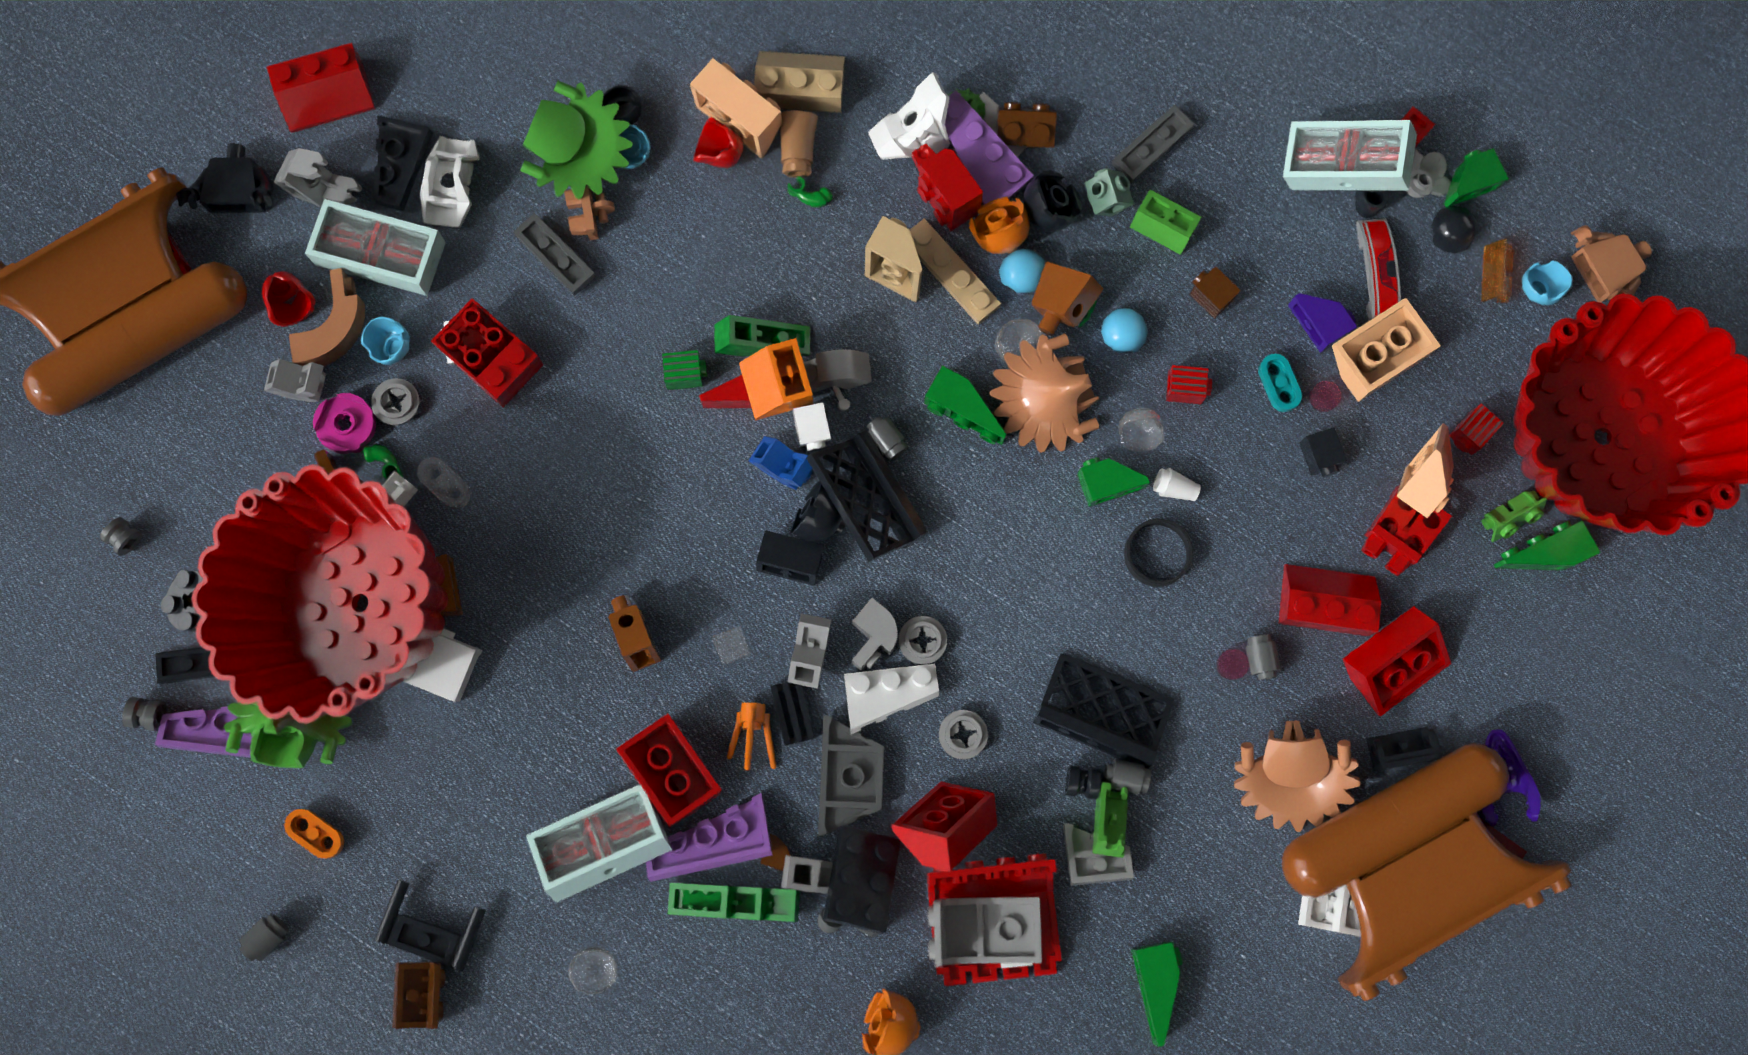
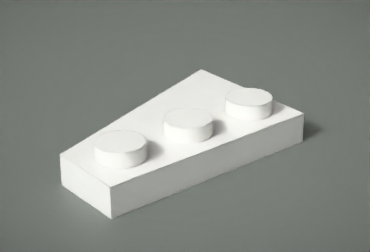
M935 663L844 674L851 735L861 731V727L873 722L877 724L886 720L887 716L900 710H909L939 696Z

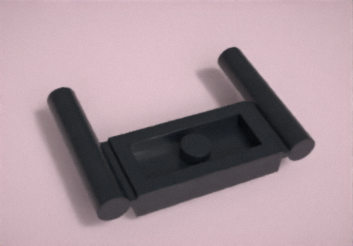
M398 879L374 940L463 972L486 910L474 906L463 936L407 915L399 914L410 883Z

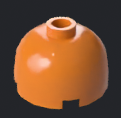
M1008 197L992 200L977 210L979 216L975 221L973 218L970 219L969 229L982 249L992 254L1011 253L1026 240L1029 234L1030 220L1026 208L1020 199L1015 198L1016 202L1009 201Z
M883 989V993L877 992L868 1006L864 1023H870L868 1034L863 1033L862 1035L863 1046L867 1053L873 1055H900L911 1046L913 1041L917 1040L920 1033V1023L918 1022L914 1005L905 996Z

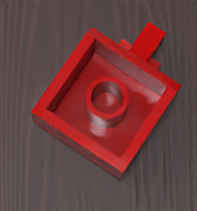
M924 144L912 152V159L919 171L917 191L925 203L929 201L935 209L933 213L942 226L946 225L951 232L978 214L977 210L981 207L983 191L954 150L944 148L936 154L927 144Z

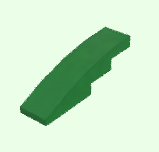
M670 883L667 914L798 922L800 890Z

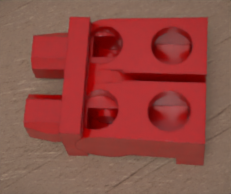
M1400 485L1395 487L1389 496V500L1364 534L1367 539L1361 549L1363 553L1373 559H1376L1383 549L1390 553L1392 556L1385 567L1396 576L1402 574L1409 566L1416 564L1420 560L1424 552L1452 517L1442 509L1439 513L1433 511L1426 518L1397 497Z

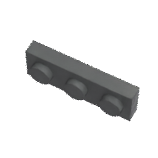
M1174 104L1112 160L1111 164L1119 172H1124L1132 184L1189 133L1195 124Z
M535 213L513 231L515 237L574 296L596 277L595 273Z

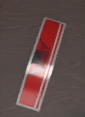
M1387 219L1358 220L1356 222L1359 250H1363L1368 285L1369 303L1366 305L1368 321L1401 301L1397 255Z

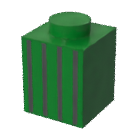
M698 350L662 354L664 382L667 390L703 387L702 377H707L706 359H700Z

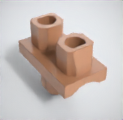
M587 186L580 200L575 198L571 189L566 190L564 193L567 208L575 209L582 207L584 214L568 217L571 234L588 235L590 240L599 239L595 215L599 216L600 223H607V214L615 211L614 203L605 200L604 193L600 195L595 194L596 202H593L592 190Z

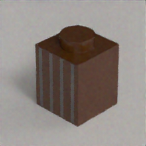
M1215 266L1209 273L1203 270L1193 280L1192 283L1195 286L1190 296L1215 319L1236 299L1241 290Z

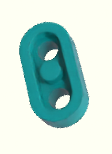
M1280 354L1266 356L1259 365L1258 373L1270 403L1280 412H1290L1301 402V389L1289 361ZM1274 367L1277 370V375L1270 374L1268 368ZM1280 394H1286L1289 401L1283 402L1280 399Z

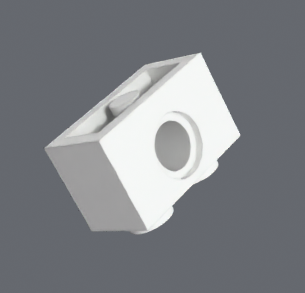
M824 403L794 408L793 416L800 447L806 446L807 451L825 448V442L829 441L831 437Z

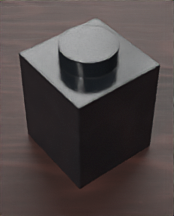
M1335 427L1308 435L1299 443L1311 476L1321 473L1322 477H1327L1340 471L1339 467L1347 461Z

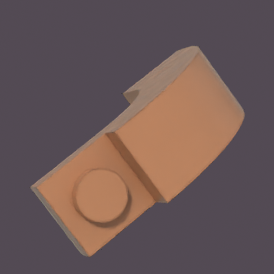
M342 268L330 270L333 308L328 319L321 326L311 331L289 334L292 363L304 366L313 362L326 366L348 352L358 339L365 319V303L356 294L353 278L349 277Z

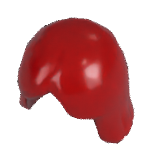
M710 117L703 126L693 161L719 168H732L741 158L743 140L733 129Z
M287 271L275 272L273 275L268 276L262 284L263 302L267 308L268 318L273 324L281 327L292 326L303 321L314 311L316 304L314 295L292 273ZM296 295L291 305L283 303Z

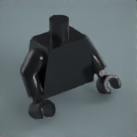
M230 143L227 145V157L211 158L208 167L202 171L196 181L189 188H183L177 192L176 197L179 207L189 203L191 209H196L198 206L197 201L200 200V203L209 213H265V203L268 207L273 205L270 198L274 184L266 171L259 167L252 158H245L246 147L244 145Z

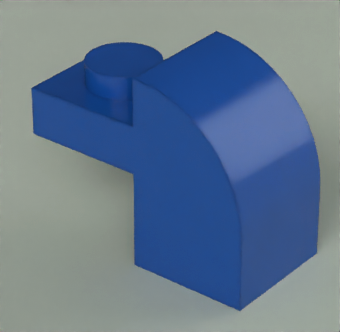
M766 436L763 437L748 460L768 476L794 490H797L798 487L807 482L813 472L811 465L806 459L808 455L794 452L778 439Z

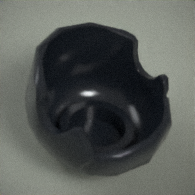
M621 85L606 91L603 95L602 107L617 103L619 109L613 120L627 121L629 125H633L638 120L642 110L639 94L632 88Z
M1449 206L1440 209L1431 224L1434 245L1448 253L1465 251L1476 236V218L1465 207Z

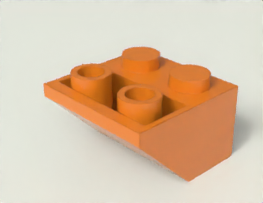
M796 338L766 346L739 362L755 421L792 411L794 408L814 404L812 390Z

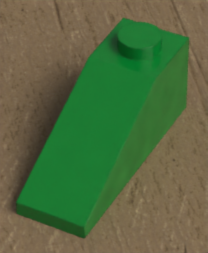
M728 315L714 324L715 353L751 356L766 346L796 338L801 356L810 355V326Z
M1169 941L1131 949L1152 1042L1157 1047L1165 1045L1180 977L1178 966H1182L1179 948L1173 947V942Z

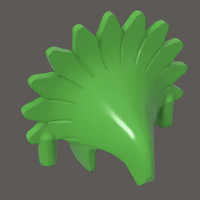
M558 80L554 91L570 98L569 105L541 100L523 143L525 148L545 160L543 167H539L524 160L520 171L537 178L538 187H543L553 181L557 197L562 196L569 186L578 200L583 197L586 186L596 195H600L602 193L601 179L616 184L618 177L613 167L627 168L629 162L619 153L630 149L633 145L631 141L619 136L628 129L629 123L622 120H613L619 109L617 103L602 107V90H597L587 98L583 83H578L575 88Z
M257 702L252 704L231 703L228 705V710L238 718L224 725L225 731L230 733L225 750L230 753H238L243 733H251L250 757L252 762L282 768H304L314 751L317 741L325 743L320 761L324 764H333L337 745L343 746L346 744L344 736L337 730L351 726L352 720L345 715L336 717L329 714L309 723L298 722L291 714L272 719L262 714Z

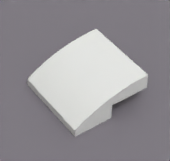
M1346 885L1319 898L1304 897L1302 895L1298 925L1361 937L1357 911Z

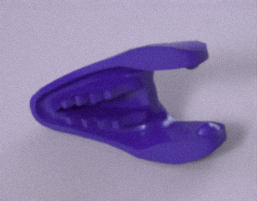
M1496 729L1490 731L1485 745L1494 749L1506 761L1510 774L1508 788L1505 793L1518 792L1525 795L1526 804L1528 805L1526 816L1532 822L1537 821L1541 801L1538 788L1509 736L1503 730ZM1492 803L1482 808L1491 827L1496 826L1499 820L1498 815L1494 813L1495 806Z

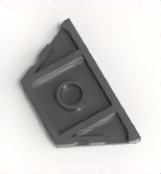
M823 715L818 836L827 835L838 830L842 825L846 826L882 809L884 746L861 735L859 732L851 735L849 727L828 715Z

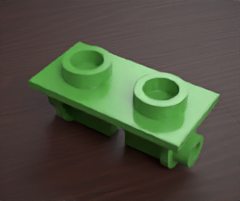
M1524 491L1507 502V505L1513 511L1509 512L1502 504L1486 513L1485 518L1481 522L1485 529H1492L1494 531L1491 541L1495 542L1502 537L1507 539L1527 522L1528 524H1533L1538 521L1544 514L1543 510L1547 498L1544 497L1539 500L1535 491Z

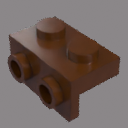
M1004 102V107L997 106L996 134L1006 146L1054 148L1057 112L1055 109H1050V104L1033 103V108H1023L1019 102Z
M396 962L392 1028L438 1029V1021H442L444 1014L443 1002L439 1001L440 988H444L445 970L441 969V963Z

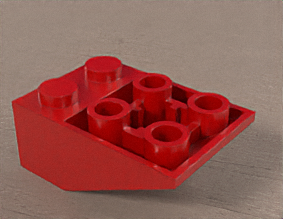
M473 298L431 340L441 352L503 408L544 365L533 350Z

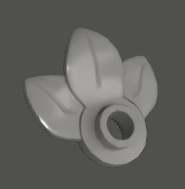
M1415 148L1409 190H1406L1410 196L1414 198L1426 197L1429 194L1442 196L1448 192L1451 181L1443 176L1447 169V162L1443 154L1432 152L1424 157Z

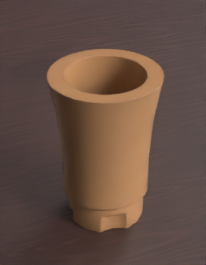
M807 111L782 112L780 137L783 174L792 178H797V176L808 177L811 175V165L813 164L814 138L818 116Z

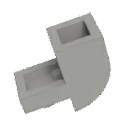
M831 350L817 353L815 359L803 362L812 393L833 386L852 389L872 382L868 353L856 350Z
M282 359L273 361L270 364L264 391L290 399L319 402L326 373L322 372L324 366L313 362L301 366Z
M871 598L852 621V625L869 638L852 659V664L860 671L865 666L871 668L881 656L878 652L880 648L891 655L897 640V625L893 616L880 603Z
M801 613L796 643L790 663L788 683L818 689L828 645L831 619Z
M786 856L781 887L828 894L833 862Z

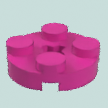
M351 393L336 394V397L324 400L316 409L313 417V427L321 444L329 450L340 454L361 452L371 441L376 430V416L373 410L362 398ZM346 416H349L352 423L350 428L341 431L338 421L345 420Z

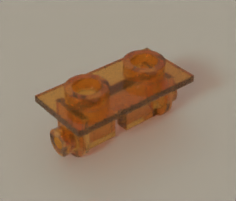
M1506 238L1484 246L1482 302L1497 298V302L1507 303L1509 298L1513 296V277L1507 276L1506 273L1513 272L1515 250L1512 249L1511 244H1507Z

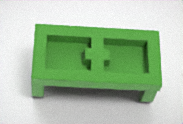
M1149 190L1130 228L1181 255L1201 216Z
M1102 782L1095 809L1092 849L1094 854L1124 857L1128 789L1126 787L1121 788L1120 792L1111 791V783Z

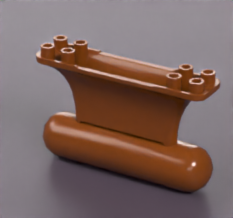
M163 167L157 168L147 175L151 181L150 185L143 189H140L137 183H131L123 187L120 192L125 199L113 205V208L19 262L5 266L2 260H0V305L10 308L28 319L44 334L55 349L34 361L26 369L22 384L27 399L37 410L47 415L61 416L72 412L235 317L245 307L247 301L246 284L238 271L230 265L213 261L202 264L185 275L180 270L169 243L167 217L172 204L177 200L176 193L183 188H187V186L178 176L171 173L167 174Z
M1479 743L1464 745L1297 837L1284 849L1281 863L1283 873L1287 882L1296 892L1304 897L1319 898L1346 885L1352 897L1360 924V949L1353 965L1339 976L1338 981L1341 987L1352 992L1353 996L1360 995L1363 1001L1376 997L1380 994L1376 986L1377 982L1388 980L1390 985L1403 982L1408 977L1403 968L1415 962L1419 956L1512 904L1520 905L1525 903L1527 908L1538 906L1545 901L1540 892L1541 890L1552 888L1554 893H1558L1572 886L1567 876L1571 873V868L1566 862L1547 860L1540 863H1532L1518 857L1497 841L1478 816L1477 811L1497 801L1508 788L1510 774L1506 761L1494 749Z

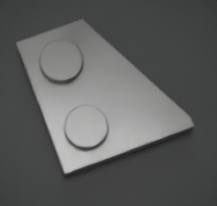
M1069 823L1063 825L1070 885L1133 880L1134 873L1130 846L1125 845L1123 858L1092 853L1093 832L1088 833L1075 828L1074 825Z

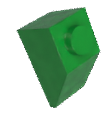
M1494 148L1484 152L1477 149L1464 157L1465 161L1455 170L1444 201L1445 207L1454 206L1494 192L1509 179Z
M1099 457L1087 460L1082 463L1083 467L1077 473L1089 507L1143 490L1150 483L1147 476L1110 458L1100 461Z

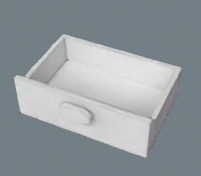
M443 629L439 636L432 638L434 643L432 654L427 659L418 662L416 672L404 680V682L453 702H460L482 650L453 639L455 633Z

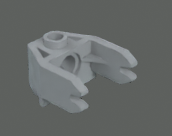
M301 148L288 152L274 180L275 184L293 197L322 207L324 199L345 205L351 204L357 200V198L351 195L352 192L362 190L355 179L332 174L323 166H326L328 162L321 153Z

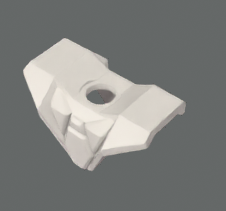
M934 72L916 87L912 99L895 114L889 113L868 132L882 160L912 157V152L924 144H927L936 154L949 147L950 142L945 128L949 96L944 92L938 80L939 76Z
M439 136L426 160L420 190L424 224L461 228L472 206L469 199L470 189L467 187L470 185L474 164L472 162L480 160L474 140L463 141ZM447 173H453L455 186L451 188H446L441 184V178Z

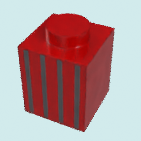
M1172 365L1168 372L1166 401L1201 405L1206 396L1211 395L1212 378H1208V368Z
M1479 404L1467 414L1450 433L1449 437L1454 440V444L1459 450L1473 455L1483 448L1504 422L1483 404Z

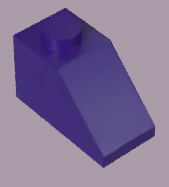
M1299 293L1288 304L1320 353L1357 328L1353 314L1350 310L1345 309L1340 302Z

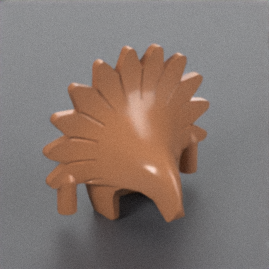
M1066 334L1049 340L1046 335H1040L1036 349L1026 340H1022L1019 344L1020 356L1010 352L1004 354V359L1009 369L993 371L994 377L1003 385L992 389L989 395L1003 401L993 411V415L996 417H1009L1003 430L1006 434L1019 430V446L1023 447L1034 439L1036 448L1040 453L1046 450L1050 441H1052L1058 451H1064L1067 436L1075 442L1081 443L1083 441V434L1099 429L1096 418L1078 423V414L1099 400V396L1095 397L1091 389L1092 383L1089 375L1084 370L1082 361L1085 360V357L1067 356L1057 358L1053 353V350L1069 345Z
M1298 720L1286 721L1282 739L1275 738L1274 730H1270L1265 753L1257 759H1254V745L1250 742L1242 743L1241 761L1235 763V770L1244 776L1234 781L1236 789L1248 791L1241 798V805H1257L1255 811L1256 820H1262L1273 815V826L1275 829H1280L1290 820L1296 832L1302 830L1306 820L1317 827L1323 824V814L1330 817L1341 814L1338 804H1353L1355 801L1354 796L1347 789L1358 787L1361 784L1358 777L1349 774L1359 765L1357 759H1351L1350 741H1338V758L1329 755L1319 729L1314 730V738L1306 739Z

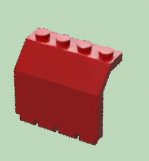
M1046 853L1027 855L1028 862L1015 863V857L996 859L997 865L984 866V862L981 860L964 862L965 869L948 872L933 868V872L927 873L929 907L934 905V900L938 898L1040 897L1042 963H1033L1034 976L1057 974L1056 962L1062 961L1053 892V872H1057L1055 859L1047 860ZM931 926L932 938H934V926ZM1001 963L949 964L936 967V974H943L944 987L966 984L965 972L971 971L972 983L998 981L997 968H1001ZM1028 966L1002 968L1003 980L1029 977Z

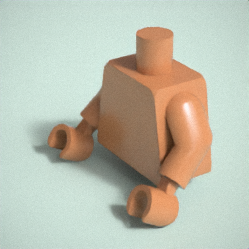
M1587 225L1570 232L1571 235H1575L1578 239V243L1575 244L1576 248L1586 245L1572 255L1571 258L1597 302L1602 303L1606 299L1609 301L1614 296L1622 293L1635 295L1641 284L1640 274L1646 270L1643 259L1651 256V248L1646 241H1640L1633 245L1625 234L1615 236L1613 233L1592 231Z

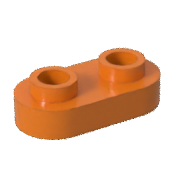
M296 809L285 819L284 828L286 834L315 856L329 859L337 856L344 847L342 833L313 811ZM303 819H306L308 827L302 831L299 825ZM327 837H331L333 840V845L329 849L324 845Z

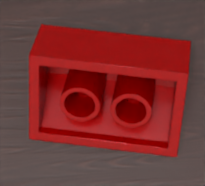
M352 42L267 66L273 93L291 133L375 109L361 57Z
M1284 565L1278 624L1361 636H1370L1379 632L1381 598L1375 576Z
M1415 606L1343 658L1349 678L1380 717L1451 665L1439 624Z
M668 713L616 748L624 763L669 827L695 813L721 794V788Z
M941 781L892 824V831L922 865L936 868L939 871L951 872L997 827L995 793Z

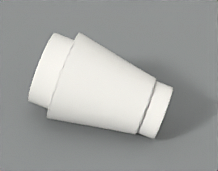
M1161 468L1156 475L1153 490L1158 492L1159 496L1196 501L1201 489L1200 484L1195 483L1171 468L1167 470Z

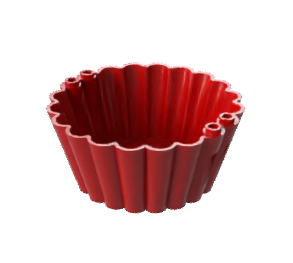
M1622 293L1614 296L1607 306L1596 301L1586 302L1579 308L1574 319L1564 318L1555 322L1550 330L1547 342L1538 345L1532 352L1526 378L1523 380L1513 418V424L1517 430L1513 446L1518 455L1524 457L1521 461L1522 473L1525 477L1536 480L1535 490L1542 498L1546 497L1547 500H1554L1557 510L1561 513L1580 517L1583 521L1625 533L1645 531L1658 535L1673 534L1681 525L1691 527L1706 525L1711 521L1714 509H1730L1736 505L1741 493L1739 484L1748 483V358L1735 354L1736 343L1733 336L1723 328H1709L1705 314L1699 309L1683 307L1677 310L1674 303L1666 297L1654 295L1642 303L1637 297ZM1595 431H1602L1608 434L1606 436V445H1601L1595 440Z
M311 464L299 470L295 477L286 472L273 474L265 482L263 491L250 489L242 493L236 502L235 514L225 515L215 524L213 529L215 545L205 549L198 561V570L203 581L196 586L192 596L193 607L202 616L197 624L196 638L199 645L211 651L209 657L211 673L217 679L223 681L230 680V690L236 701L242 704L257 702L259 710L268 718L277 719L291 714L298 722L309 723L327 714L336 717L347 714L369 699L379 696L411 677L416 672L417 663L427 659L434 650L432 638L439 636L444 629L445 622L440 612L448 604V594L441 587L444 582L445 571L435 558V550L408 511L403 506L398 505L380 483L375 481L364 483L349 468H339L329 474L319 465ZM365 595L368 598V606L361 612L356 608L358 607L360 596Z

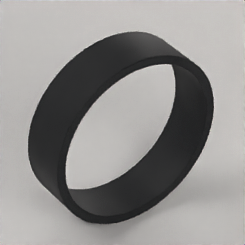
M1151 519L1137 526L1128 537L1124 548V559L1129 572L1141 583L1153 587H1163L1176 582L1187 572L1193 558V546L1188 534L1180 525L1167 519ZM1152 525L1165 526L1180 536L1186 548V562L1178 576L1165 581H1157L1145 577L1136 569L1131 560L1130 545L1134 535L1142 528Z

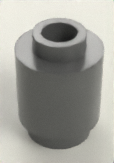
M879 416L867 425L869 429L868 434L882 457H886L889 462L895 460L908 449L905 443L906 438L890 417L883 419Z
M1271 634L1248 638V646L1245 648L1251 676L1258 675L1259 681L1276 678V672L1282 670L1276 641H1272Z
M1114 758L1112 764L1107 763L1104 781L1111 783V789L1121 791V788L1126 787L1128 793L1137 795L1140 792L1147 793L1151 781V769L1145 768L1144 764Z
M271 913L267 917H262L239 939L242 945L239 949L248 960L254 961L257 959L258 961H263L285 940V934L289 931V928L278 916Z

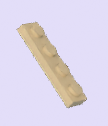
M925 218L910 229L919 260L978 325L1000 308L1001 302Z

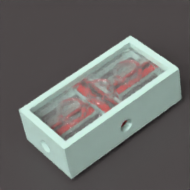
M1411 120L1291 122L1283 178L1291 190H1409L1417 137Z
M324 199L305 254L316 266L331 270L342 268L346 274L428 296L446 242L436 229Z
M640 784L526 835L544 890L556 903L672 850L658 811Z

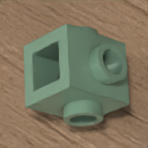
M1110 168L1101 169L1094 174L1092 179L1085 182L1088 192L1087 198L1093 207L1095 215L1112 217L1134 205L1129 190L1130 183L1124 172L1113 171Z

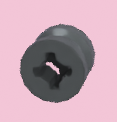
M118 517L103 529L100 540L105 544H111L114 552L122 556L132 551L138 545L142 534L135 528L131 529L128 521L124 518Z

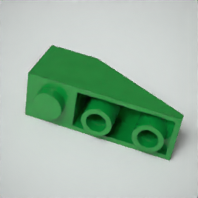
M942 366L925 395L924 404L928 405L927 409L935 415L943 416L944 414L954 419L953 423L961 429L968 431L971 428L980 433L979 437L987 443L995 445L997 442L1002 445L1007 434L969 379Z
M1568 520L1552 528L1555 534L1546 538L1542 533L1526 541L1529 547L1520 551L1516 546L1500 554L1503 560L1493 565L1496 569L1563 571L1601 552L1583 520L1574 525Z

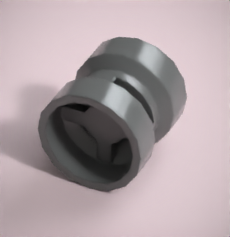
M130 697L124 706L122 715L123 725L129 728L143 726L146 730L158 732L162 714H166V704L158 700L145 702L143 698Z

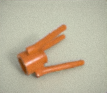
M761 703L741 704V712H736V724L727 753V759H732L743 724V729L747 730L744 769L747 771L751 768L754 730H761V725L764 728L770 767L775 769L777 766L770 728V714L765 713L766 705Z

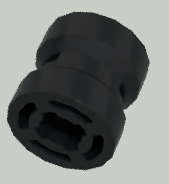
M1069 765L1066 776L1065 795L1075 797L1078 794H1082L1088 799L1097 800L1101 783V769L1090 768L1089 770H1082L1079 766Z

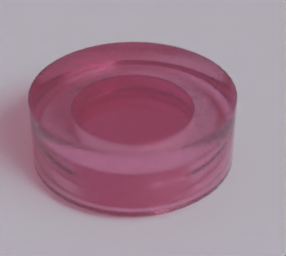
M1322 381L1312 388L1309 400L1316 410L1329 412L1340 403L1341 391L1333 382Z
M1229 649L1218 657L1216 667L1223 678L1237 680L1247 673L1249 662L1247 656L1242 651Z

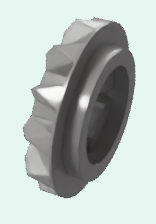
M394 378L382 382L375 389L371 399V407L375 416L384 424L398 426L402 423H409L410 419L418 414L417 409L421 401L416 388L410 382ZM391 393L398 399H404L400 402L402 411L397 410L395 407L389 408L392 404Z
M917 616L908 620L903 625L899 633L898 643L902 654L912 663L925 665L937 661L943 655L947 646V634L944 627L936 619L928 616ZM920 628H923V633H925L927 638L936 639L927 643L925 653H923L920 644L910 643V641L919 638Z
M958 710L952 712L945 717L940 725L939 742L944 751L956 759H971L977 756L987 743L988 730L986 724L979 715L972 711ZM959 722H961L965 731H976V733L967 738L968 748H965L961 739L950 738L959 732Z

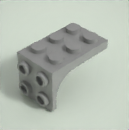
M1040 897L938 898L934 900V905L928 907L929 926H934V938L929 940V959H935V967L964 963H1042Z

